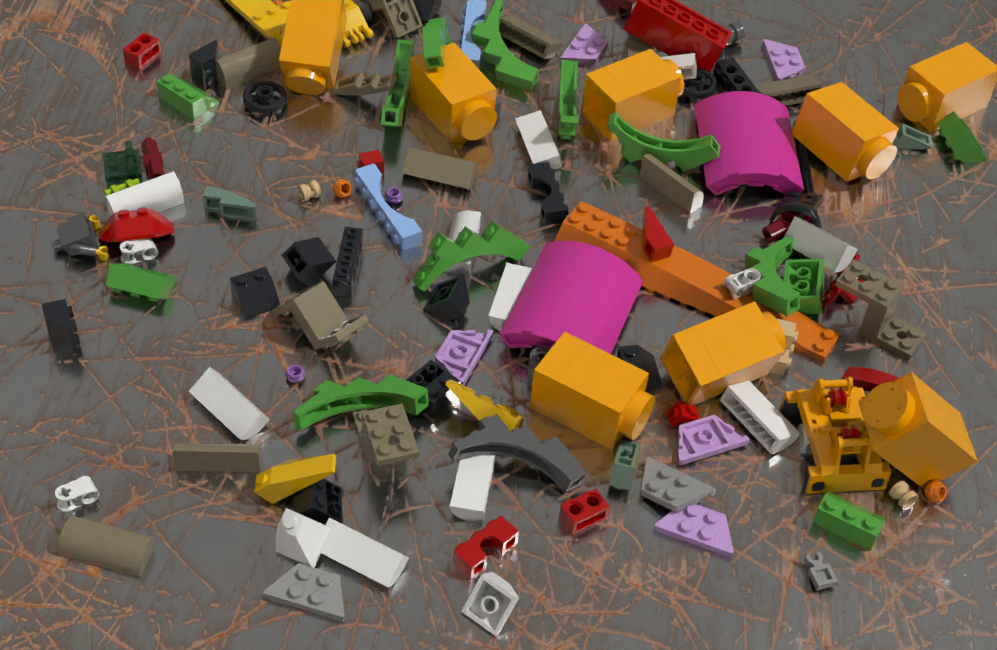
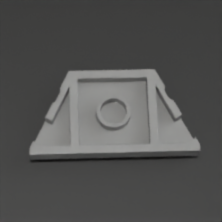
M649 456L646 458L641 487L642 496L674 512H679L687 506L699 503V499L707 495L712 497L716 494V488Z
M298 563L263 591V598L341 622L345 620L340 575Z

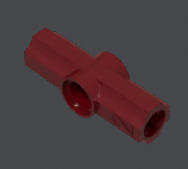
M151 137L145 138L141 142L145 170L148 171L149 179L151 180L165 175L162 155L158 150L156 140Z
M798 211L784 212L781 214L780 219L763 227L762 233L768 242L773 241L786 234L794 217L806 221L812 219Z

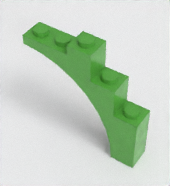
M496 0L495 4L491 5L488 17H485L484 22L478 21L476 27H473L471 31L473 42L484 47L482 53L484 54L485 62L495 65L496 80L533 91L539 79L538 69L518 59L503 42L499 32V25L504 6L503 0Z
M445 17L430 19L429 23L422 27L424 60L427 69L444 67L445 45L451 44Z
M397 39L393 69L397 80L393 89L389 91L387 101L382 107L381 125L398 127L403 124L404 109H406L408 92H410V57L414 54L415 41Z
M561 60L557 137H561V140H571V138H574L579 116H577L576 105L578 61Z
M616 112L610 114L608 128L622 144L621 153L630 163L642 159L645 154H651L664 164L674 161L684 172L719 158L720 145L712 134L691 140L662 139L635 129Z
M492 220L485 227L482 235L465 226L459 232L456 240L453 241L438 232L428 246L432 253L426 258L425 263L416 272L412 281L419 289L426 291L438 276L458 262L470 257L487 254L508 256L521 261L530 246L521 238Z
M790 236L779 240L765 249L757 247L745 254V270L753 268L760 273V280L753 284V300L785 316H789L800 309V292L789 287L776 272L778 266L793 254V238Z
M388 375L378 384L358 377L346 387L326 380L314 389L315 396L293 411L295 429L302 431L324 418L360 409H379L403 404L405 412L418 415L429 406L428 389L393 375Z

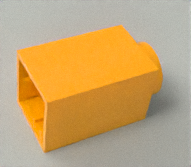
M344 0L290 1L279 57L284 82L289 89L305 95H319L325 89L334 88L347 22Z
M455 42L445 45L444 67L427 69L424 53L410 57V98L450 144L462 139H480L494 128L497 120V113L495 111L497 89Z
M965 42L909 66L904 85L898 91L897 105L908 120L919 122L929 132H934L940 129L937 122L953 111L962 119L988 106L997 83V65L969 43Z
M652 49L589 72L585 77L581 114L612 142L618 139L608 128L610 114L614 112L637 130L674 116L677 98L684 91L682 73L673 61L669 59L663 60Z
M843 82L806 94L792 133L798 141L847 182L863 175L867 179H874L891 165L897 154V147L892 143L899 128Z
M754 301L673 334L660 359L682 400L685 403L696 405L724 393L729 385L748 380L751 382L768 375L779 358L785 354L786 339L778 320L769 312H761Z
M564 332L534 369L530 408L614 450L623 436L631 440H635L639 436L651 415L655 396L645 392L649 376L648 372Z
M912 372L893 382H886L876 386L865 398L858 401L873 451L923 489L933 480L942 481L978 462L961 413Z

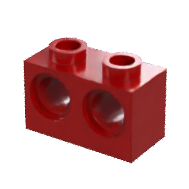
M145 32L123 48L124 62L138 69L143 68L161 53L160 39Z
M596 488L591 491H585L572 500L564 501L560 506L559 517L570 533L574 535L608 519L610 506Z

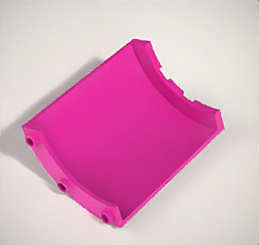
M733 91L717 94L694 104L699 138L712 134L720 145L719 158L703 164L706 187L716 196L728 190L738 188L737 185L742 184L760 187L764 185L772 186L774 190L784 195L791 191H804L788 109L781 102L761 93Z
M575 241L546 243L499 336L509 348H532L535 345L551 349L560 336L566 332L611 354L643 280L626 262L600 247Z

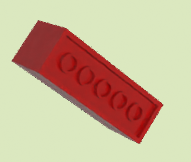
M638 0L623 27V30L628 34L641 39L642 42L648 43L669 56L695 53L697 68L708 72L713 68L732 34L730 30L676 0Z

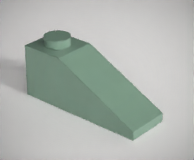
M621 439L613 464L609 486H613L618 490L630 489L641 444Z

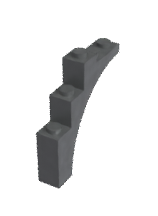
M497 414L491 417H484L480 420L477 430L472 431L463 439L460 437L454 440L448 453L452 461L476 454H498L518 459L542 471L564 492L579 486L587 474L557 436L540 442L527 425L510 431Z

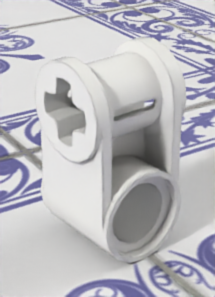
M151 238L124 241L120 244V251L122 252L121 262L124 264L134 265L146 260H152L158 255V249Z
M753 268L746 269L726 277L723 281V286L730 290L733 299H738L753 293V284L760 280V273Z
M82 476L77 480L59 486L55 490V497L58 500L57 508L63 513H68L84 505L91 504L100 495L89 476Z

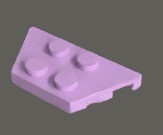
M584 24L560 57V62L561 60L578 61V64H596L608 47V41L589 25Z
M763 39L762 46L776 81L785 78L790 79L805 72L806 67L797 47Z
M451 330L435 356V363L459 379L460 384L465 385L493 337V331L487 330V333H476L475 330Z
M716 415L679 425L678 464L681 466L748 445L750 439L746 435L742 437L734 432V427L724 423Z
M694 504L687 506L679 512L671 511L654 526V531L732 558L734 551L726 514Z

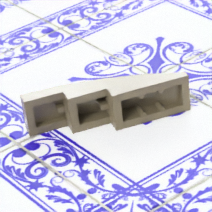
M359 72L338 79L332 93L339 95L382 93L393 89L397 77L394 73L381 77L378 73L364 76Z

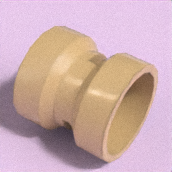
M315 179L309 181L308 184L297 186L298 195L303 202L309 201L312 197L317 198L321 196L320 186Z
M905 481L896 483L889 491V495L898 501V505L903 510L911 507L918 499V495L914 491H910L909 485Z

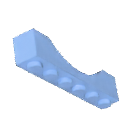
M467 0V5H464L459 40V44L462 45L458 47L479 69L481 50L473 42L471 31L473 27H476L478 21L484 22L486 0Z
M373 163L355 169V177L353 178L355 186L359 187L363 198L368 200L370 208L377 213L379 221L383 222L387 233L392 235L394 243L399 245L402 251L421 245L422 230L415 220L397 213L382 197V174Z

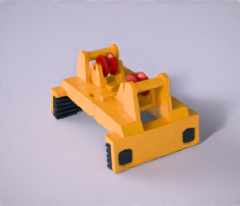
M852 377L838 380L818 378L811 389L786 391L780 405L783 415H801L807 438L810 439L809 445L816 466H808L803 484L806 494L827 493L828 491L835 493L886 490L891 469L889 463L882 462L881 457L873 451L858 403L859 400L866 396L863 388L853 387ZM856 454L859 464L840 465L841 455Z

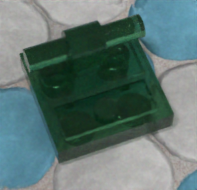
M131 141L125 142L124 151L102 153L106 182L142 178L139 150L133 149Z

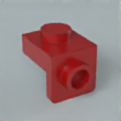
M679 400L667 411L670 426L673 428L681 422L688 423L700 419L699 411L695 405Z

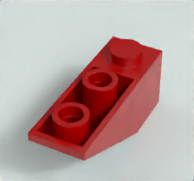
M647 205L642 218L643 250L652 262L670 257L674 248V242L666 233L656 214Z

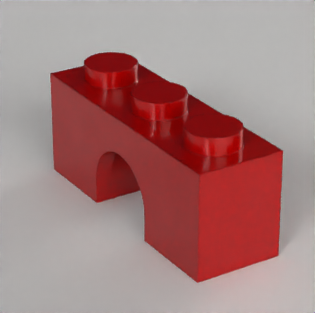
M502 515L495 520L492 519L480 532L476 531L464 544H459L454 549L453 563L471 580L487 567L488 555L482 550L493 548L503 555L518 543L519 531Z

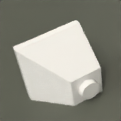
M286 508L277 527L276 552L304 565L315 567L332 528Z
M494 572L484 573L479 578L461 612L493 635L498 636L519 597L510 583Z

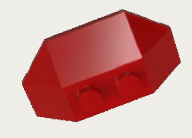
M142 207L132 211L120 210L114 212L98 231L99 243L105 241L120 242L160 237L167 234L171 235L174 234L173 222L152 208Z

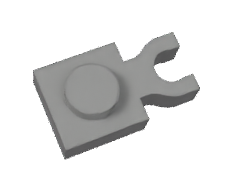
M817 552L815 555L816 561L812 560L810 555H805L804 562L810 567L808 574L817 591L837 585L838 580L829 563L823 564V557L820 552Z

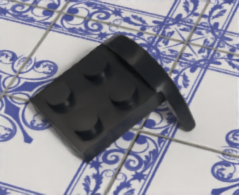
M798 191L787 193L772 213L769 224L773 223L775 217L783 212L798 211L809 216L817 227L822 229L821 220L816 210L823 202V195H817L814 192L801 194Z

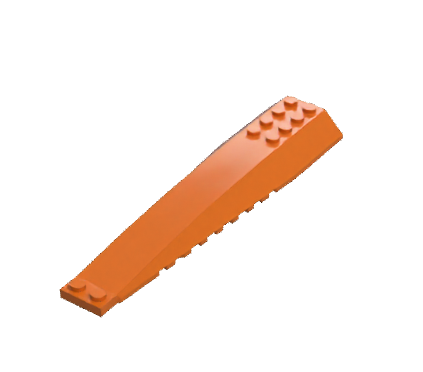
M583 201L563 221L554 240L582 242L600 247L632 267L642 278L643 283L641 286L645 287L646 291L654 293V291L663 294V298L668 300L673 298L680 301V304L687 307V305L697 308V311L704 314V312L714 315V318L754 302L753 293L733 299L730 290L723 286L725 278L732 274L675 245L670 257L651 262L643 250L641 228ZM756 302L761 312H769L777 319L797 323L795 331L799 333L796 343L792 342V344H795L794 351L804 355L807 354L823 363L825 362L839 340L840 333L819 324L799 311L785 316Z

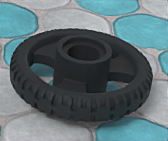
M697 68L696 78L686 79L688 81L687 88L684 86L682 95L694 99L710 97L717 88L716 78L710 72Z
M272 81L253 83L243 92L245 106L256 113L276 112L284 107L287 101L286 90L281 85ZM274 91L281 95L279 100L273 98Z

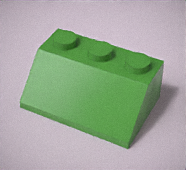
M168 73L156 81L158 97L192 119H196L219 103V100L185 79Z
M954 111L937 122L940 127L938 131L943 138L947 139L945 143L949 149L953 150L951 154L956 160L960 159L964 164L986 162L989 160L969 126Z
M823 259L786 260L784 282L789 287L800 292V309L797 311L802 314H822L825 280Z
M110 263L106 286L112 287L114 292L123 293V291H128L131 296L141 297V295L148 296L147 300L159 302V299L167 298L178 276L124 263Z
M828 491L817 508L812 523L871 551L886 518Z

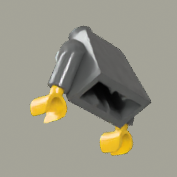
M80 212L76 216L70 217L67 222L58 227L59 239L51 243L56 253L64 249L70 256H95L96 254L101 261H107L109 258L106 246L96 249L98 243L94 230L100 228V221L96 215H91L88 219L83 212Z

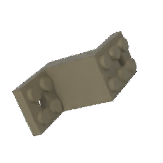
M359 0L360 2L365 1L369 5L371 12L383 8L395 38H399L423 26L413 0ZM401 13H403V14L405 15V17H406L405 21H402V20H401V18H400Z
M853 259L837 279L835 286L869 303L858 334L909 360L925 339L927 333L894 316L904 284Z
M324 281L298 292L272 309L275 316L280 314L286 316L292 313L315 350L319 348L325 350L338 343H344L350 339L349 336L351 334H356L365 328L363 325L369 321L365 314L348 320Z
M403 404L379 409L372 408L352 411V417L367 463L377 462L378 466L419 458V450Z

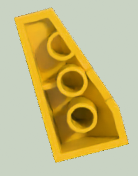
M452 379L448 380L445 384L479 421L486 416L491 417L497 414L507 428L512 431L519 426L524 418L523 414L502 403L500 405L493 404L491 398L485 395L476 396L474 390Z
M326 454L292 459L271 467L256 475L254 493L271 504L280 501L334 474L336 455Z

